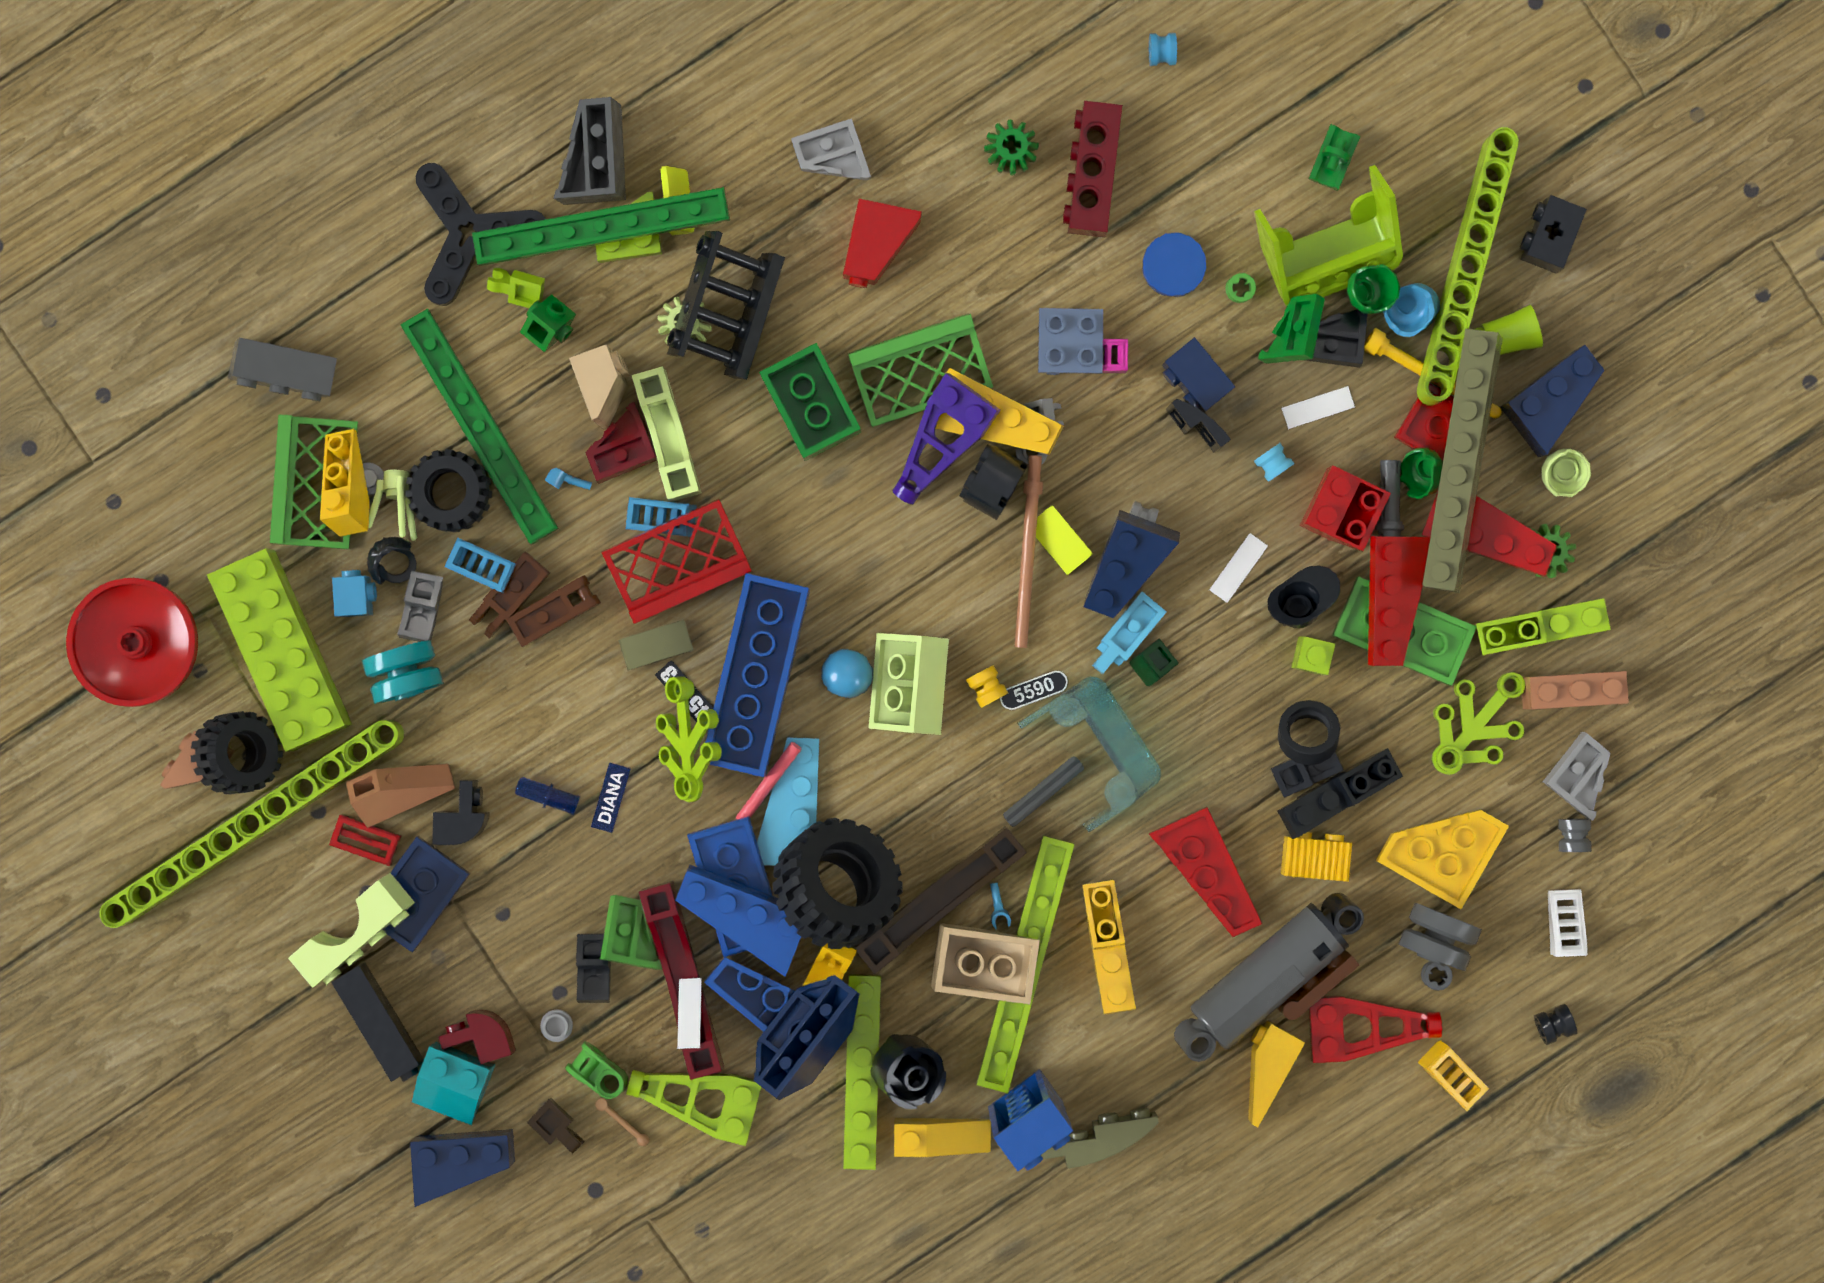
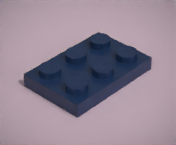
M420 836L414 839L391 871V874L415 903L406 910L409 916L396 927L390 924L384 929L388 936L410 952L416 950L471 874Z

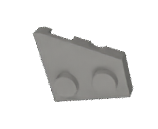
M1581 732L1543 780V783L1584 817L1593 821L1597 812L1594 811L1598 792L1602 791L1604 783L1603 772L1607 768L1610 752L1589 734Z

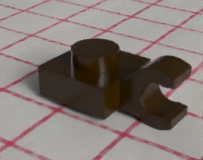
M552 1098L548 1099L527 1122L549 1145L558 1139L572 1154L585 1142L577 1133L568 1128L574 1119Z

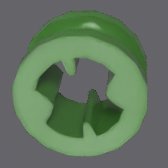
M1236 274L1227 281L1225 287L1226 294L1233 302L1244 303L1255 294L1256 283L1248 274ZM1239 279L1245 281L1244 286L1247 284L1249 286V291L1244 292L1242 297L1237 296L1236 293L1238 291L1233 292L1232 288L1233 285L1239 283Z

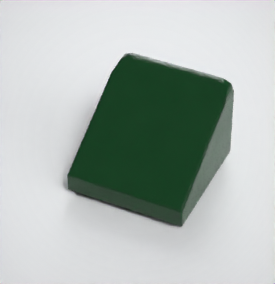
M1159 638L1130 660L1129 664L1145 685L1151 686L1178 665L1179 662Z

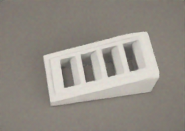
M1581 889L1548 890L1551 955L1556 957L1588 955ZM1557 900H1573L1574 906H1557ZM1558 913H1574V919H1559ZM1574 926L1575 932H1560V927ZM1575 939V945L1562 946L1561 940Z

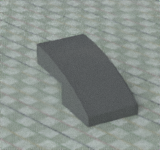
M411 571L404 597L405 607L397 634L399 638L417 642L432 640L441 598L443 577Z

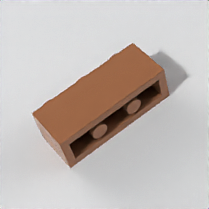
M1627 671L1523 677L1525 681V690L1522 693L1523 709L1533 710L1629 703Z

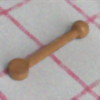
M601 1097L596 1101V1108L599 1111L605 1110L637 1139V1143L640 1146L648 1145V1135L640 1134L609 1106L607 1099Z

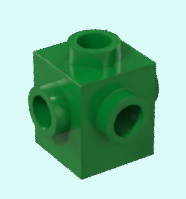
M551 294L543 302L537 300L526 313L528 317L520 333L543 352H546L557 341L563 343L573 331L570 325L576 313Z

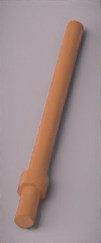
M1029 455L1027 480H1024L1023 493L1026 494L1014 645V647L1027 648L1038 502L1039 495H1042L1043 482L1040 481L1042 456Z

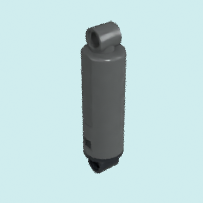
M1342 893L1329 895L1323 901L1321 911L1313 903H1310L1191 1005V1011L1198 1019L1190 1018L1180 1022L1174 1032L1176 1043L1188 1058L1197 1062L1205 1061L1211 1057L1216 1048V1041L1224 1049H1230L1349 947L1341 934L1350 935L1360 929L1364 921L1362 910Z

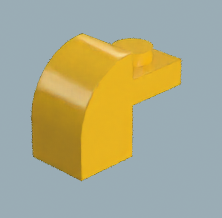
M827 943L820 948L802 986L826 980L827 977L833 975L842 980L857 950L844 946L841 949H830Z

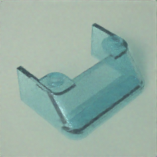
M1086 677L1016 722L1018 727L1022 729L1047 712L1050 713L1056 723L1065 727L1074 726L1085 719L1120 773L1111 778L1105 786L1104 794L1110 807L1082 824L1088 832H1091L1132 805L1160 780L1161 770L1158 763L1105 682L1100 678Z

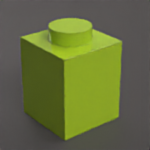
M1305 636L1298 637L1291 668L1318 675H1328L1335 643Z

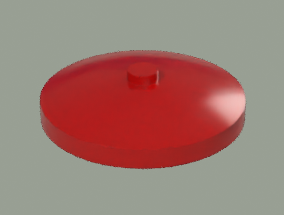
M141 578L116 579L92 590L76 607L67 629V657L77 680L95 697L118 706H146L157 703L172 695L190 675L198 653L197 627L192 613L185 602L166 586Z

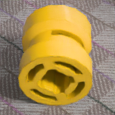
M994 665L966 679L969 687L977 693L976 700L980 708L1008 694L1005 685L1000 684L997 679L998 672Z

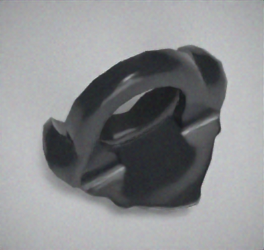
M383 537L382 540L376 541L369 550L367 557L368 572L379 585H382L385 580L391 583L407 581L410 578L411 571L416 570L417 561L411 552V542L401 537ZM393 550L401 552L408 557L409 565L403 573H388L383 565L380 564L383 556Z

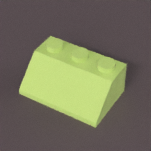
M877 633L869 729L941 735L949 639Z

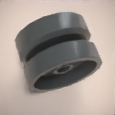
M1414 903L1409 918L1413 923L1425 927L1426 931L1421 933L1411 928L1404 929L1398 945L1417 952V956L1441 966L1449 965L1466 972L1471 955L1468 951L1454 946V943L1457 940L1470 946L1476 945L1482 929L1421 904Z

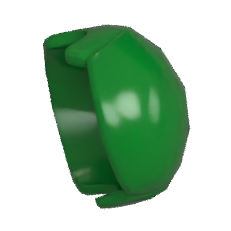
M1384 264L1361 267L1355 273H1352L1348 279L1347 294L1351 305L1362 313L1375 314L1386 311L1399 299L1400 284L1397 275Z
M1420 447L1405 455L1401 462L1402 475L1400 476V482L1407 485L1409 489L1406 493L1407 496L1422 499L1438 492L1443 460L1434 450Z

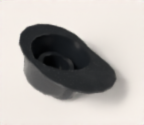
M1317 565L1304 568L1284 583L1278 585L1270 593L1268 610L1271 616L1283 626L1292 628L1310 626L1321 613L1337 601L1341 591L1340 580L1336 573L1327 567Z

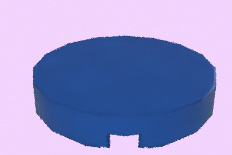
M1166 233L1156 238L1146 249L1142 261L1143 276L1147 284L1158 294L1169 297H1182L1194 291L1203 280L1206 271V256L1200 244L1192 237L1182 233Z

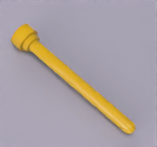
M1375 327L1365 341L1364 351L1372 356L1377 354L1381 357L1383 354L1420 376L1424 363L1390 344V339L1386 338L1387 334ZM1456 381L1453 387V391L1451 393L1452 395L1455 394ZM1492 403L1490 417L1499 418L1502 410L1499 406Z

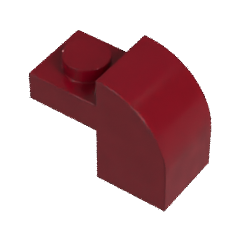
M488 1010L470 1011L466 1014L467 1026H465L464 1021L445 1027L447 1032L438 1037L442 1049L473 1040L480 1064L512 1055L516 1051L506 1022L499 1015Z

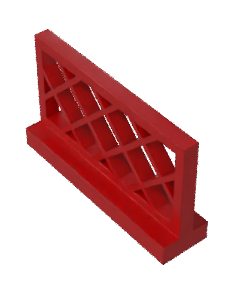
M720 499L714 500L601 552L634 624L752 571ZM713 509H717L721 518L717 532L700 526L703 514ZM698 517L696 524L689 522V520ZM683 524L694 528L688 545L670 539L674 527ZM723 526H725L729 536L721 533ZM669 530L666 537L659 535L660 533ZM697 530L715 536L709 553L692 547ZM653 537L664 541L658 558L641 552L645 540ZM719 538L732 542L737 552L725 559L713 555ZM639 543L637 550L629 548ZM668 543L686 549L680 566L662 560ZM622 550L634 554L630 570L627 571L616 567L611 555ZM689 551L707 557L703 569L695 572L684 568ZM638 557L656 562L651 579L633 573ZM711 559L719 561L709 566ZM660 564L678 570L674 582L665 585L654 581ZM681 572L686 573V574H689V575H687V576H685V577L679 579V578H680V575H681ZM620 574L627 576L625 583H623ZM630 578L648 583L645 594L634 600H631L627 591ZM652 585L659 587L658 589L650 592Z

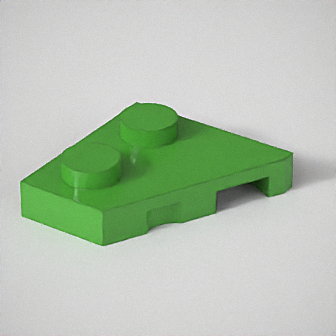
M619 895L610 896L600 959L653 970H662L641 900Z

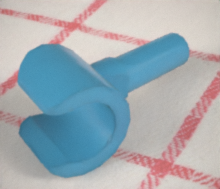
M558 468L551 469L545 478L546 482L560 489L564 481L590 490L592 482L572 477V475Z
M998 883L990 884L994 902V911L991 914L992 925L997 929L995 920L998 916L1003 915L1007 918L1009 927L1011 918L1009 912L1003 908Z

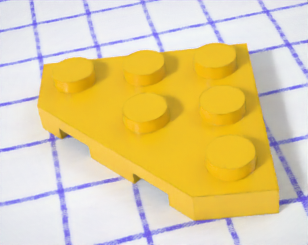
M1478 809L1391 833L1375 861L1461 910L1509 826Z

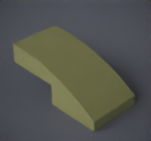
M684 620L618 640L628 671L693 651Z

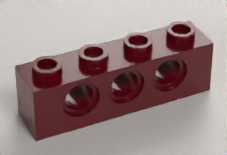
M1084 100L1082 110L1076 109L1074 129H1080L1078 142L1072 141L1070 160L1076 161L1075 173L1068 174L1066 192L1072 193L1071 205L1065 204L1063 224H1068L1067 233L1103 238L1107 235L1123 105ZM1090 131H1099L1103 135L1104 141L1100 144H1092L1088 141L1087 134ZM1088 162H1094L1099 166L1100 173L1096 176H1089L1084 172L1083 165ZM1083 194H1091L1095 197L1097 204L1092 208L1083 207L1079 197Z

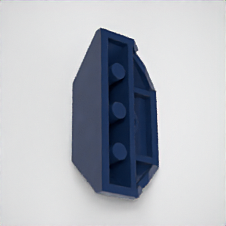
M835 975L827 977L826 980L816 981L797 988L757 1040L754 1081L778 1100L812 1084L852 1032L860 994Z

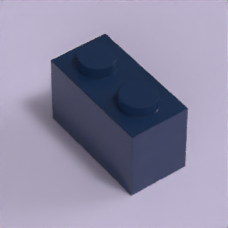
M1195 337L1162 364L1165 369L1162 373L1166 380L1173 387L1178 385L1186 394L1183 397L1185 402L1204 413L1235 388V385Z

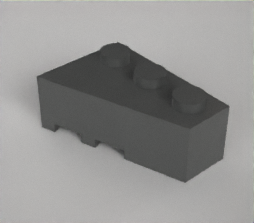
M612 97L580 99L569 137L571 142L567 157L563 160L561 168L563 170L558 189L555 190L553 199L563 205L626 200L621 104Z
M239 337L234 343L228 379L237 381L236 385L256 388V385L270 387V392L289 395V391L300 392L303 399L321 402V397L330 396L337 358Z

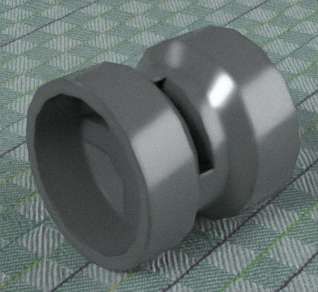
M1558 819V829L1564 836L1559 841V852H1592V843L1586 838L1591 830V819Z

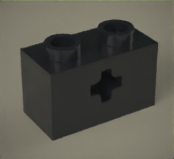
M1553 195L1546 198L1543 203L1539 201L1531 217L1535 221L1531 232L1527 231L1520 245V249L1524 250L1520 260L1555 274L1564 269L1587 209ZM1549 227L1553 228L1552 234L1556 236L1553 239H1548L1549 232L1545 231Z

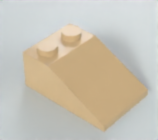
M940 923L931 987L935 992L1030 1004L1040 940L979 928Z

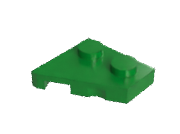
M1318 294L1292 297L1285 309L1284 316L1278 321L1272 333L1277 335L1268 352L1261 350L1258 360L1269 364L1313 359L1325 298Z

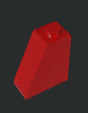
M859 199L843 271L844 279L849 280L848 284L859 288H867L868 284L875 285L920 225L922 211Z

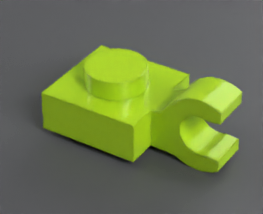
M494 268L492 277H488L487 290L507 294L508 303L530 308L537 300L542 302L545 278L514 270L510 276L506 270Z

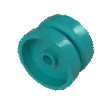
M431 640L394 648L362 660L366 676L371 678L388 676L387 679L374 683L370 688L374 704L392 700H404L444 684L439 668L431 666L418 669L417 667L430 662L435 657Z

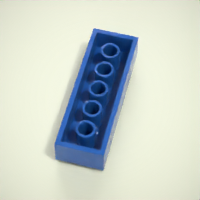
M748 573L745 574L713 708L718 714L719 722L716 728L708 729L706 742L719 743L722 754L718 761L710 762V765L760 777L766 776L809 598V588Z
M1040 1069L988 1106L993 1138L1017 1171L1024 1167L1026 1170L1032 1169L1043 1160L1041 1154L1051 1147L1057 1150L1071 1139L1069 1134L1073 1132V1128L1064 1103Z

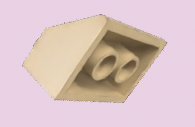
M603 345L569 359L591 420L602 429L610 426L627 390L628 385L625 378L630 377V373L624 358L622 359L621 355H618L617 350L612 351L607 345Z

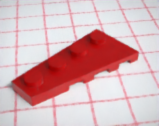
M1438 492L1422 532L1423 537H1431ZM1476 495L1467 552L1547 577L1557 545Z
M1370 536L1368 665L1403 666L1423 587L1430 537Z
M1204 807L1149 833L1232 937L1262 924L1208 807Z

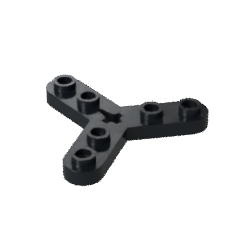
M436 163L422 165L416 173V184L449 231L424 287L425 295L431 302L439 306H447L457 298L476 258L472 236H469L464 245L460 247V243L462 244L464 234L461 232L462 227L468 228L470 224H474L473 230L480 232L546 220V218L536 210L476 214L451 177L440 165Z

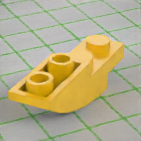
M1109 880L1084 884L1082 887L1103 1015L1136 1010L1115 881Z

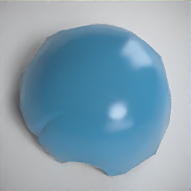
M840 649L830 654L823 663L821 679L827 690L840 697L855 698L868 690L873 681V668L867 657L854 650Z

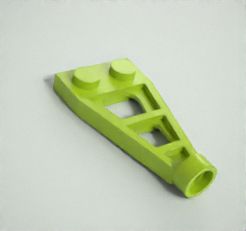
M633 1070L626 1095L642 1098L713 1138L746 1146L761 1086L753 1079L734 1074H711L690 1080L688 1073H644ZM644 1080L649 1084L648 1089L645 1091L641 1090ZM668 1084L687 1085L690 1088V1095L685 1106L677 1105L664 1098L663 1093ZM718 1089L724 1093L725 1101L719 1117L710 1118L696 1109L695 1098L701 1090Z

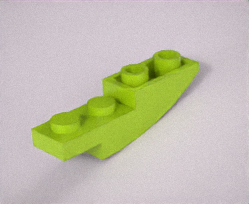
M1604 598L1476 624L1482 655L1611 630Z

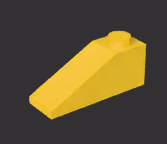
M1268 1020L1264 1026L1260 1024L1256 1028L1251 1038L1254 1044L1251 1050L1248 1120L1257 1128L1305 1044L1302 1039Z
M895 1118L894 1157H934L991 1152L990 1119Z

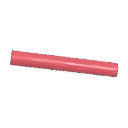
M791 742L737 814L736 819L747 816L751 818L802 750L798 744Z

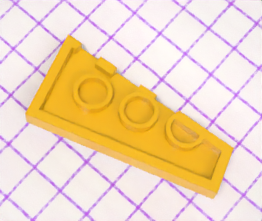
M951 368L948 369L947 373L952 374L1000 409V412L981 438L982 440L1050 455L1064 427L1063 425ZM947 413L940 415L935 429L960 435L963 434L964 426Z

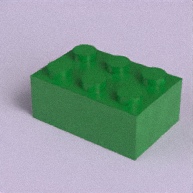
M817 343L759 372L804 461L861 433V428Z

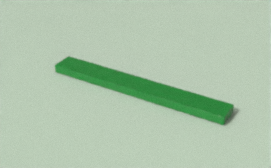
M722 187L474 232L472 237L477 265L483 266L730 221L726 191Z
M427 308L400 324L528 542L532 545L558 530L557 524L431 311Z

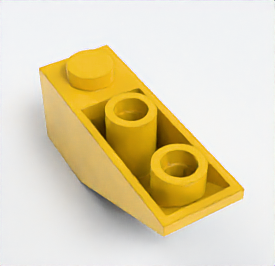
M355 429L327 434L325 435L320 520L338 536L368 531L370 501L357 432Z

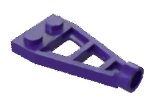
M946 373L927 402L903 474L893 488V493L904 502L913 505L922 491L984 436L1000 412V409L952 374ZM943 413H947L964 426L963 434L950 445H946L935 436L938 419ZM927 443L943 453L942 459L932 470H927L919 464V457ZM909 480L914 481V482L916 483V486H917V487H915L914 485H912V484L909 483L908 481H909Z

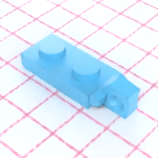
M1140 592L1102 638L1101 643L1097 647L1102 654L1092 666L1102 674L1113 662L1120 666L1123 661H1127L1167 611L1144 592Z

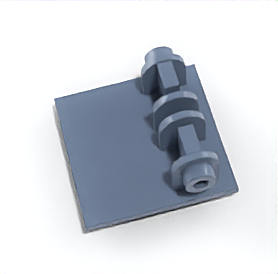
M1039 308L1038 373H1047V375H1059L1060 373L1102 374L1103 309Z

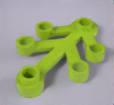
M1510 672L1500 676L1497 682L1498 690L1475 717L1473 707L1474 683L1468 679H1462L1455 683L1454 693L1459 697L1462 732L1453 741L1451 720L1454 718L1455 712L1452 706L1449 704H1439L1434 708L1433 716L1438 721L1440 745L1434 749L1432 754V763L1437 771L1450 775L1457 773L1463 764L1486 762L1495 765L1502 761L1503 751L1496 745L1486 746L1483 750H1464L1472 740L1494 738L1518 740L1523 736L1524 727L1518 721H1508L1505 725L1485 726L1508 698H1517L1522 695L1525 690V681L1520 674ZM1508 679H1511L1515 684L1514 689L1510 692L1504 686ZM1462 683H1467L1470 687V691L1466 695L1460 693L1459 687ZM1442 707H1446L1449 711V716L1444 720L1439 717V710ZM1513 724L1518 727V734L1514 737L1508 732L1509 727ZM1491 749H1495L1498 752V757L1494 761L1488 758V751ZM1447 752L1453 756L1452 762L1448 765L1442 760L1443 755Z
M684 676L671 677L665 684V694L670 702L677 703L679 732L676 730L677 722L673 714L667 713L657 716V730L663 733L672 744L660 748L659 760L676 777L674 791L677 797L686 802H696L700 799L703 791L702 777L710 762L718 761L721 758L722 750L717 742L703 743L700 748L701 755L695 765L694 754L707 730L717 727L719 718L717 712L713 709L701 710L691 732L688 700L694 694V684ZM680 756L682 757V765L679 762Z

